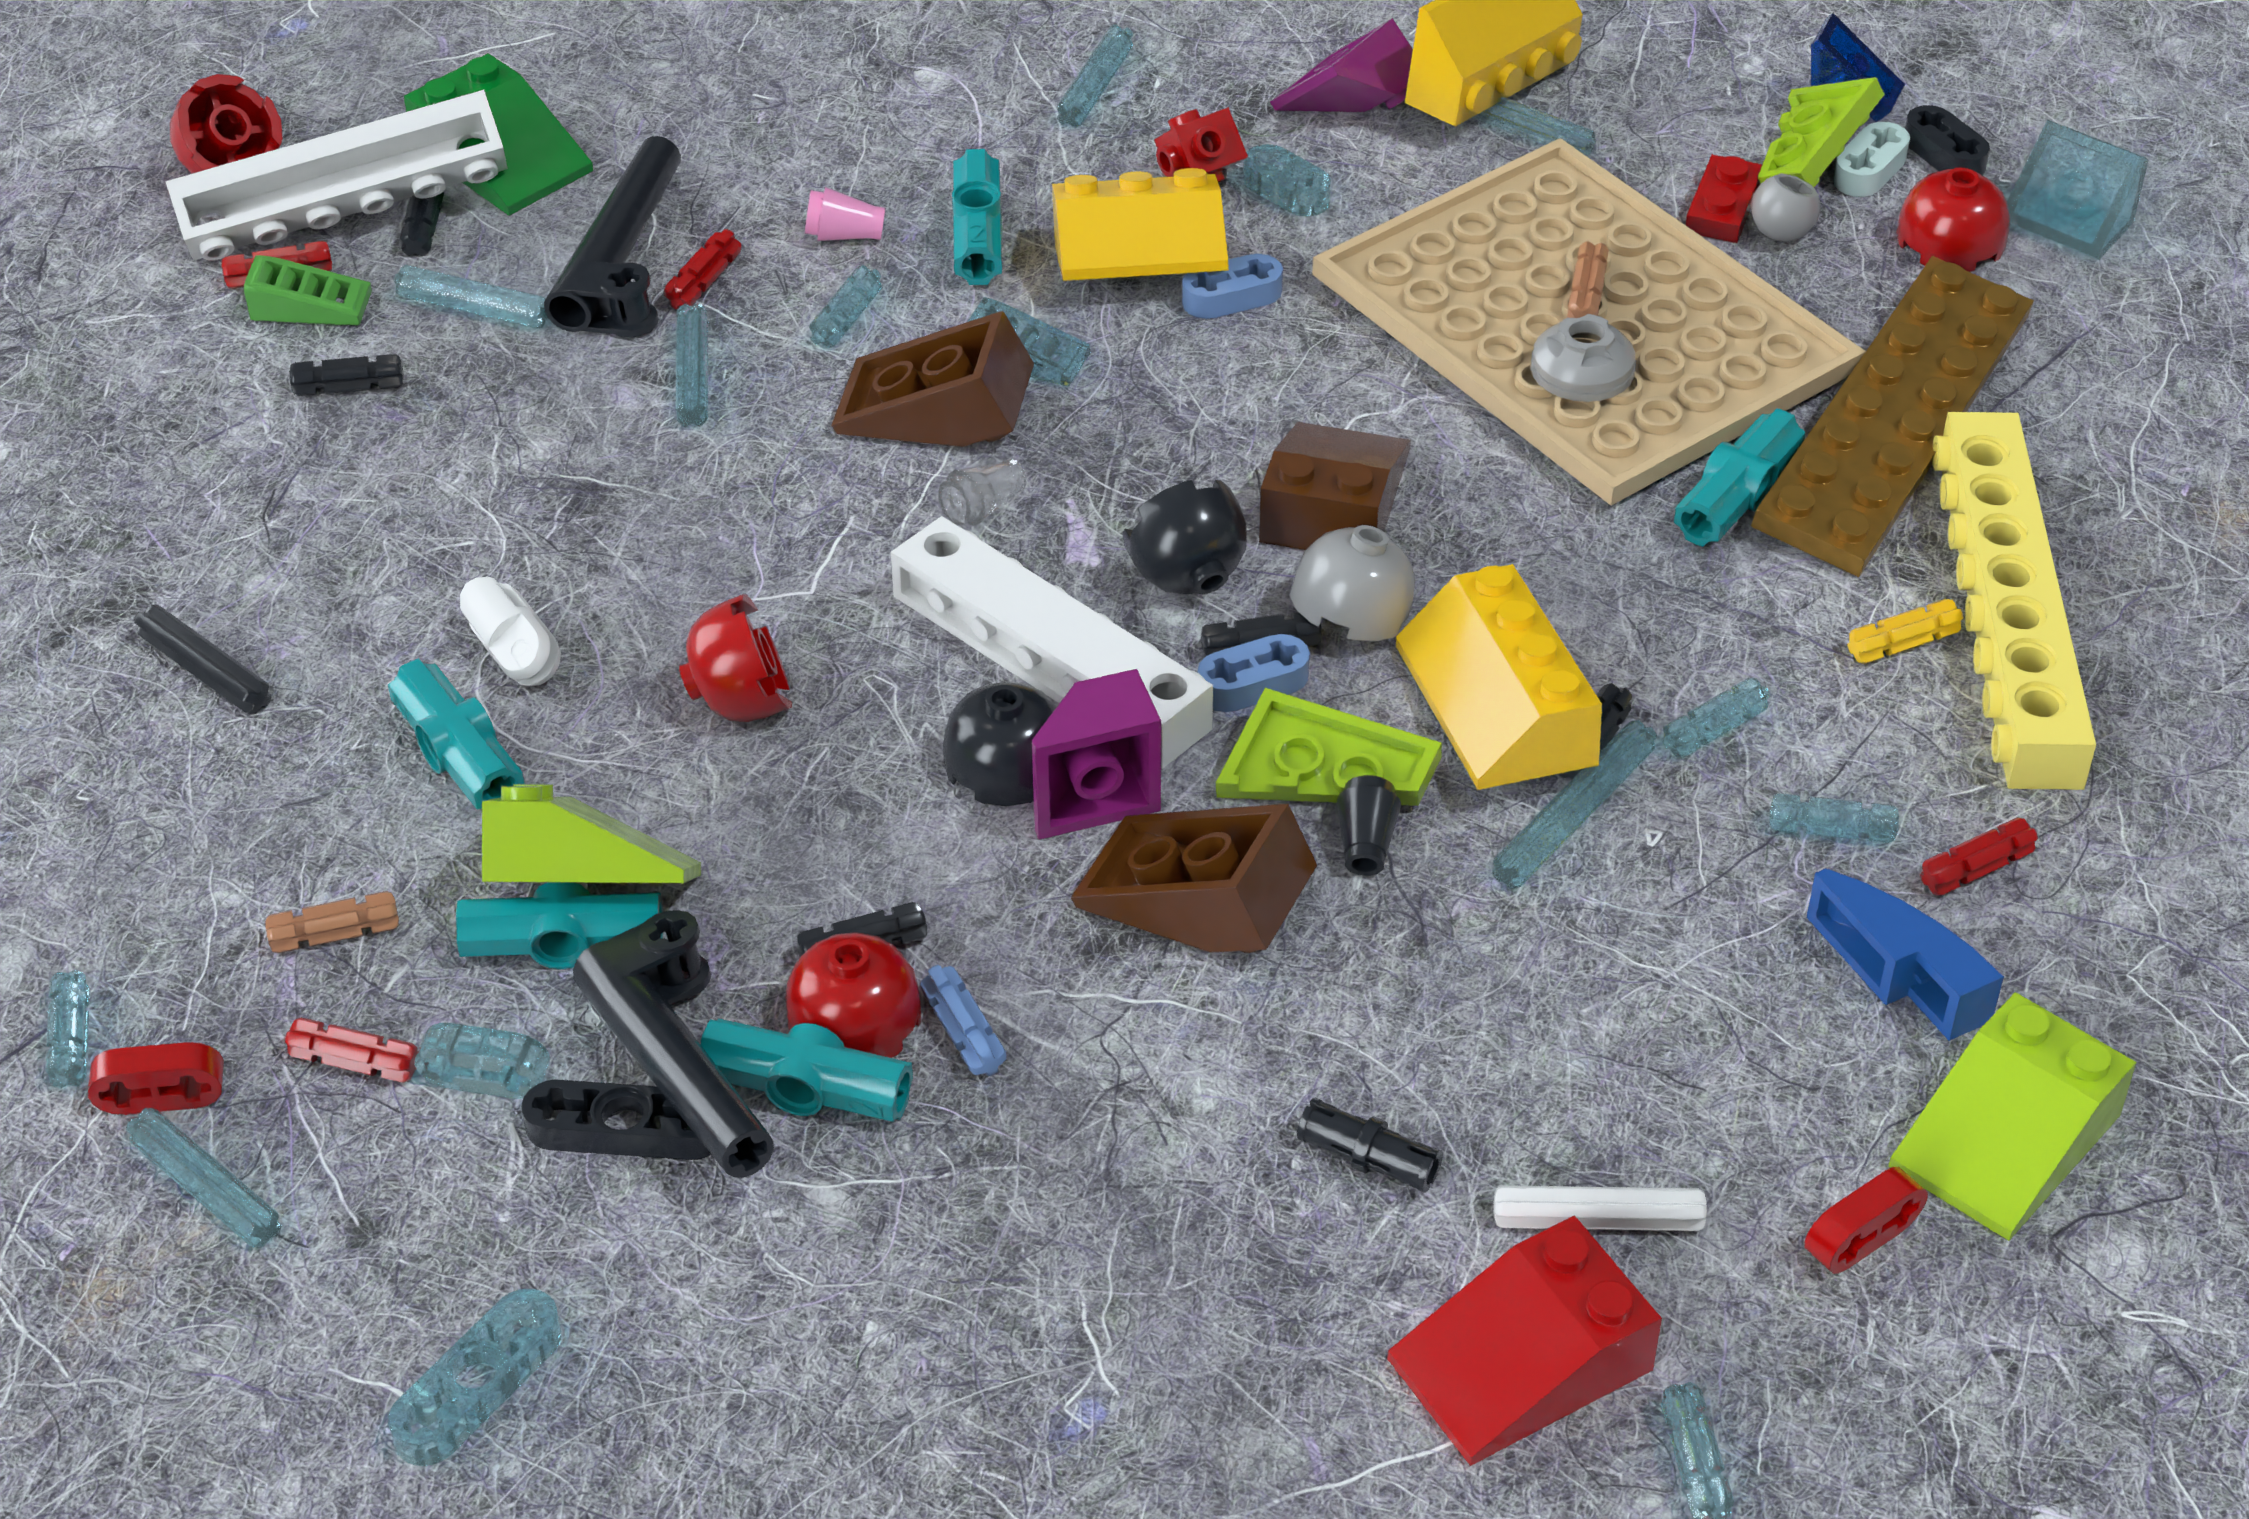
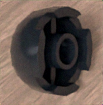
M1192 480L1184 481L1159 492L1139 507L1138 511L1142 520L1133 530L1124 529L1123 531L1124 546L1136 568L1145 579L1164 592L1208 594L1218 590L1227 582L1229 575L1237 568L1247 547L1246 522L1241 507L1231 488L1221 480H1215L1213 487L1196 489Z
M1004 681L985 684L967 693L950 713L945 729L943 757L948 780L953 785L958 781L962 786L975 792V800L982 804L1007 807L1034 802L1032 739L1057 706L1041 690L1024 683Z

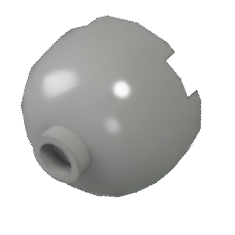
M1360 525L1355 528L1348 527L1326 532L1305 550L1296 569L1290 598L1296 610L1310 623L1318 627L1323 617L1334 624L1348 627L1349 631L1346 637L1348 639L1381 641L1398 635L1401 624L1408 619L1412 608L1416 580L1412 564L1407 555L1397 544L1389 539L1385 532L1373 526Z

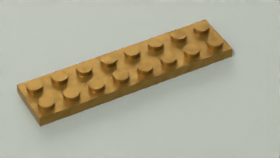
M1931 256L1756 509L1751 527L1860 577L1932 466V459L1936 453L1932 447L1935 436H1943L1947 413L1967 412L2028 318L2034 300L2016 293L2007 286L1998 285L1968 272L1957 264Z

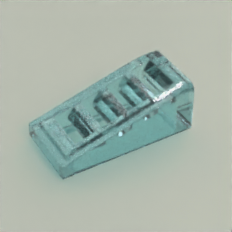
M984 297L967 322L1004 311L1034 362L1030 377L1069 387L1090 355V344L1005 303ZM1054 354L1061 356L1058 362L1051 359Z

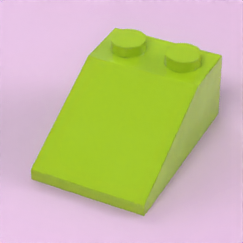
M513 784V786H502L500 798L482 801V882L685 883L701 876V862L573 797H554L553 784Z
M2014 992L1973 1037L1890 1157L1888 1167L1899 1166L1925 1190L2010 1241L2121 1116L2137 1062Z

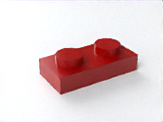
M1712 154L1688 210L1685 225L1700 236L1738 243L1751 210L1753 194L1761 184L1758 175L1763 164L1748 162L1736 156L1723 157Z

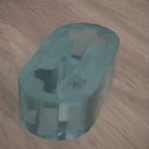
M1257 145L1247 151L1248 158L1244 159L1243 181L1245 186L1251 191L1297 216H1317L1329 208L1331 178L1324 170L1277 145Z
M438 1023L430 1026L426 1031L415 1056L414 1065L418 1073L427 1081L440 1087L523 1099L532 1087L543 1082L551 1057L548 1050L539 1041L528 1035L455 1023Z

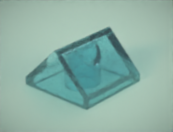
M2047 119L2007 200L2010 225L2100 260L2134 223L2149 160L2146 157Z

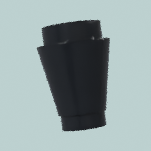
M1373 775L1357 776L1345 784L1344 791L1337 798L1345 867L1354 874L1371 876L1380 873L1384 869V860L1386 859L1401 809V801L1396 795L1394 785L1390 781Z

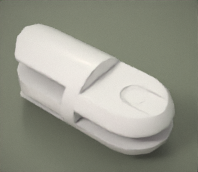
M478 577L466 583L460 594V609L470 622L473 632L503 672L519 684L528 687L541 685L552 678L560 665L561 659L558 641L520 592L509 584L498 583L491 577Z

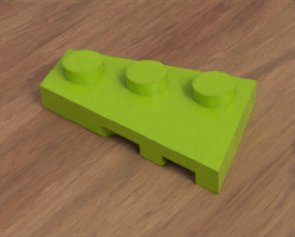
M1877 78L1791 89L1788 101L1792 108L1791 111L1781 114L1778 126L1782 134L1780 138L1770 143L1758 175L1760 183L1764 182L1767 178L1783 173L1798 177L1815 187L1819 183L1822 173L1844 151L1845 144L1856 130L1868 121L1871 111L1885 95Z
M1265 688L1215 782L1216 797L1337 803L1339 794L1344 791V786L1350 779L1357 776L1373 775L1382 777L1394 785L1401 805L1419 806L1442 758V742Z

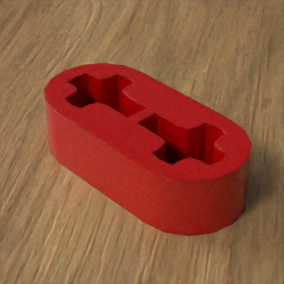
M194 1042L106 1050L95 1056L91 1062L88 1098L101 1111L122 1115L206 1107L217 1101L222 1093L224 1059L220 1052L213 1047Z
M1899 1166L1891 1167L1826 1210L1808 1231L1804 1241L1805 1249L1833 1274L1841 1273L1907 1229L1923 1210L1928 1199V1192Z

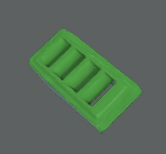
M261 255L255 256L244 283V293L250 320L358 326L361 323L372 293L371 283L368 281L280 258ZM340 298L345 300L344 303L336 302V299Z

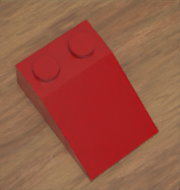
M1574 1215L1510 1248L1390 1348L1387 1359L1467 1463L1472 1466L1653 1371L1662 1317Z

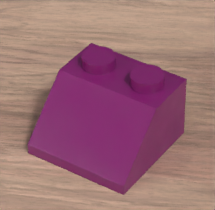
M1137 669L1075 682L1032 739L1034 822L1038 840L1121 821L1127 815L1151 814L1161 811V719Z

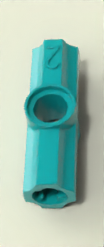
M966 149L965 154L961 158L953 161L955 275L967 280L969 285H988L994 276L1002 273L1003 237L999 159L991 157L985 149Z
M1776 408L1773 413L1761 414L1734 445L1728 442H1721L1717 445L1707 461L1702 479L1676 506L1674 523L1684 533L1685 540L1704 547L1711 541L1718 542L1747 509L1756 512V509L1778 479L1779 474L1788 465L1805 440L1806 432L1797 424L1795 415Z
M418 658L399 667L398 674L388 684L391 701L414 729L419 747L435 773L441 774L447 771L477 810L482 809V801L500 798L502 786L525 784L523 772L497 741L493 724L486 710L475 697L464 700L436 664H426Z
M547 882L537 888L533 897L461 899L457 901L456 909L459 957L530 954L537 963L548 968H573L578 957L591 945L615 937L644 923L655 914L663 912L661 893L590 895L586 888L575 882Z
M718 1018L716 1021L710 1019L701 1037V1046L730 1084L764 1091L774 1105L794 1115H814L821 1110L822 1106H828L894 1122L895 1119L901 1120L909 1101V1093L913 1081L911 1062L846 1048L836 1034L816 1024H798L791 1028L788 1034Z

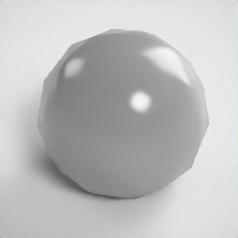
M1780 173L1767 178L1760 184L1753 194L1750 208L1752 219L1760 232L1771 240L1790 242L1804 237L1818 221L1821 205L1819 195L1812 185L1798 177Z

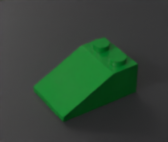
M489 53L482 57L474 58L466 65L440 78L432 79L424 86L404 95L406 112L484 90L504 148L508 169L499 171L494 178L482 183H470L468 181L461 183L509 216L593 171L592 161L521 74ZM469 138L460 144L458 150L481 144L485 141L479 138Z

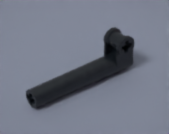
M652 136L644 140L545 299L544 311L548 319L562 330L616 334L621 337H638L652 331L658 324L657 310L655 306L650 304L647 288L651 281L647 268L641 264L625 263L681 163L679 149L670 140L660 136Z
M664 911L655 914L644 923L615 937L591 945L578 957L573 968V979L582 993L728 1175L735 1178H744L761 1170L770 1160L773 1153V1139L670 1006L679 1000L697 995L710 983V967L707 960L699 955L696 945L700 934L696 918L685 911ZM663 932H666L667 939H661ZM682 970L689 972L688 978H684Z

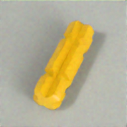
M1943 599L1926 605L1927 611H1925L1924 607H1918L1877 621V628L1873 623L1855 628L1849 633L1847 647L1849 653L1854 655L1858 663L1866 664L1883 658V651H1885L1886 655L1890 656L1932 642L1934 640L1933 635H1935L1936 639H1941L1958 633L1961 630L1963 613L1961 609H1957L1953 600Z

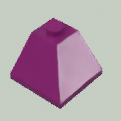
M1391 18L1329 54L1271 100L1270 103L1275 111L1367 112L1383 102L1388 109H1391L1406 98L1413 49L1394 19Z

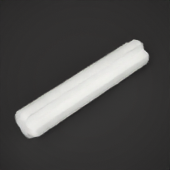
M1500 1186L1496 1188L1494 1195V1219L1496 1226L1500 1228L1548 1229L1575 1215L1587 1230L1699 1231L1704 1228L1706 1223L1707 1205L1704 1191L1699 1188Z

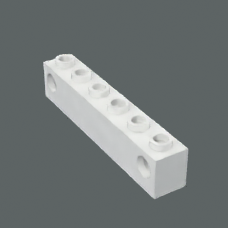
M484 90L165 182L183 239L193 261L201 258L205 260H218L232 254L235 248L252 243L261 245L273 244L286 238L290 232L307 227L312 229L328 228L337 224L341 217L359 212L366 214L379 213L389 209L394 202L410 198L413 195L421 199L439 195L446 187L465 181L482 183L494 178L499 171L506 170L508 167L504 148ZM479 138L485 141L484 143L458 150L460 144L466 139ZM218 214L223 217L222 219L196 226L198 220L204 215Z
M941 516L891 551L893 595L896 599L1036 689L1041 690L1058 703L1062 701L1075 682L1137 669L1161 719V769L1165 768L1212 730L1213 685L1206 681L1199 673L1188 670L1159 652L1151 643L1135 637L1113 623L1106 615L1095 612L1068 595L1061 587L1050 584L1023 567L1016 559L1007 557L984 543L971 531L964 530Z

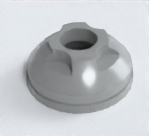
M1587 314L1580 318L1568 317L1545 330L1537 338L1534 350L1532 351L1530 369L1538 384L1558 397L1583 402L1601 401L1622 393L1631 385L1635 376V350L1632 343L1622 332L1608 324V321L1600 316ZM1573 338L1593 339V340H1597V342H1593V343H1583V342H1579V341H1577V340H1575V339H1573Z

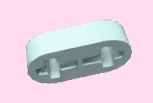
M1875 122L1864 127L1836 159L1833 183L1838 191L1853 197H1867L1877 193L1906 162L1910 142L1907 130L1891 122Z

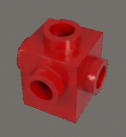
M1229 107L1200 117L1197 109L1185 112L1168 120L1170 130L1154 139L1157 147V162L1166 177H1174V172L1180 169L1198 168L1205 170L1207 174H1215L1219 183L1225 180L1222 171L1248 158Z

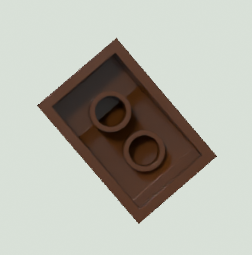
M1004 311L996 312L856 358L831 426L836 434L959 447H965L984 440L994 442L1014 431L1034 362Z
M1297 422L1273 451L1261 486L1259 542L1306 550L1326 532L1368 525L1385 532L1410 451L1411 440Z
M1289 804L1127 815L1123 818L1072 894L1071 899L1076 908L1210 953L1232 951L1251 953L1258 950H1267L1316 869L1317 863Z

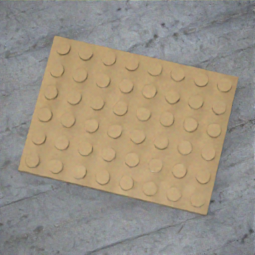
M1561 138L1313 257L1312 275L1611 506L1713 451L1721 442H1729L1744 434L1761 414L1773 413L1776 408L1786 411L1847 378L1866 352ZM1586 241L1594 245L1602 242L1609 250L1598 316L1606 319L1608 324L1618 329L1628 338L1635 350L1636 360L1634 379L1625 391L1612 398L1591 402L1573 401L1548 392L1534 379L1530 369L1532 351L1534 350L1537 338L1545 330L1567 318L1573 276L1578 260V249ZM1573 338V339H1575V340H1577V341H1579V342H1583V343H1593V342H1597V340H1593V339Z

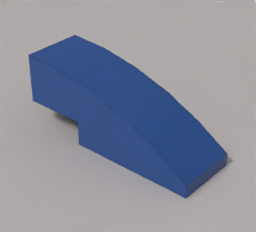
M1827 868L1815 873L1806 918L1885 1005L1908 996L1948 1041L1983 1026L1995 1014L2004 976L1973 947L1940 922L1905 901L1878 888Z

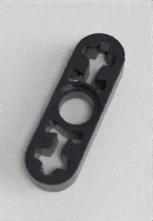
M555 1079L535 1085L525 1094L522 1100L521 1109L527 1137L534 1145L542 1149L681 1160H698L711 1155L692 1130L684 1129L688 1127L687 1123L657 1086ZM554 1110H564L558 1113L556 1120H546L552 1117ZM621 1110H632L642 1115V1119L635 1126L628 1129H613L605 1124L610 1115ZM587 1111H590L591 1124H583V1122H588ZM657 1115L664 1116L660 1117V1129H657L655 1116Z

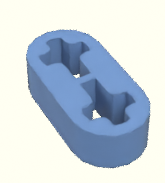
M1250 254L1229 259V271L1186 273L1182 280L1183 308L1192 316L1210 319L1274 303L1282 294V264L1276 258L1269 255Z
M1285 634L1270 635L1206 656L1199 663L1197 673L1213 685L1214 711H1237L1256 705L1265 688L1287 695L1302 689L1309 677L1310 652L1308 646L1297 637Z

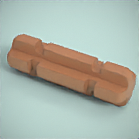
M1586 241L1579 246L1567 318H1580L1587 314L1598 316L1609 252L1606 245L1602 242L1594 245Z
M383 891L365 895L366 902L356 904V899L353 897L302 908L303 915L293 916L292 910L270 914L266 917L265 921L269 946L273 952L282 953L300 949L299 942L308 941L309 947L361 937L363 936L362 929L371 928L373 934L394 930L399 925L395 898L392 892Z

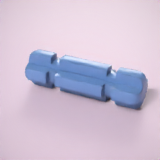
M940 965L928 969L929 975L920 983L921 991L929 1004L934 1007L936 1016L953 1044L960 1051L961 1057L972 1074L980 1075L985 1073L987 1076L996 1074L999 1071L998 1066L1007 1057L1006 1050L1000 1040L993 1033L992 1027L971 993L966 989V985L955 968L952 966L941 968Z

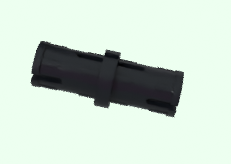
M1316 1097L1311 1099L1310 1106H1306L1298 1124L1297 1138L1320 1148L1322 1147L1350 1160L1351 1167L1366 1174L1371 1169L1402 1181L1404 1184L1416 1188L1423 1193L1430 1189V1183H1434L1442 1163V1150L1413 1141L1388 1129V1123L1382 1119L1373 1116L1366 1120L1337 1109V1107L1325 1103Z

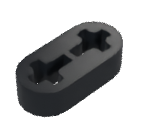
M1923 105L1909 111L1905 129L1910 136L1909 149L1938 171L1968 168L1982 176L1984 175L1990 152L1989 143L1984 137L1941 107Z

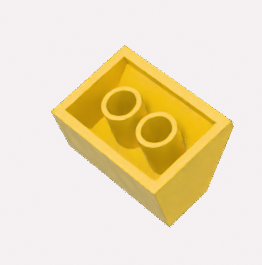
M1185 168L1175 171L1174 177L1152 178L1150 173L1134 171L1121 174L1119 180L1097 181V177L1092 175H1074L1065 178L1064 183L1052 184L1055 250L1063 281L1229 271L1221 189L1215 174H1207L1203 169Z

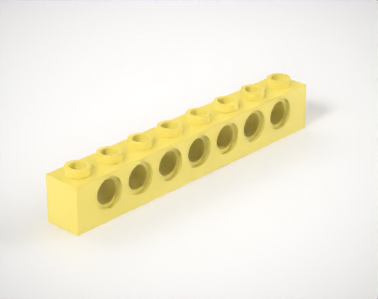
M1948 412L1943 436H1935L1932 447L1936 453L1932 459L1934 471H1942L1940 483L1941 508L1943 510H1950L1951 513L1948 523L1950 549H1958L1959 552L1956 566L1957 587L1959 590H1967L1965 626L1968 632H1975L1976 634L1973 652L1974 670L1976 674H1984L1985 677L1982 694L1983 714L1985 718H1993L1995 726L1992 731L1991 740L1993 761L2003 764L2008 789L2085 790L2096 748V741L2019 413Z

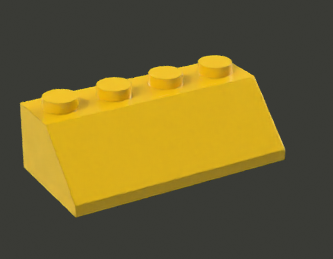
M1434 0L1420 7L1405 103L1456 127L1573 62L1580 51L1582 43L1579 33L1583 14L1576 0Z
M1513 564L1486 566L1479 571L1454 575L1396 636L1397 650L1477 790L1599 766L1602 703Z

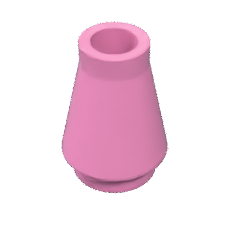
M825 187L824 192L811 190L805 234L817 235V241L869 238L881 240L885 208L868 204Z

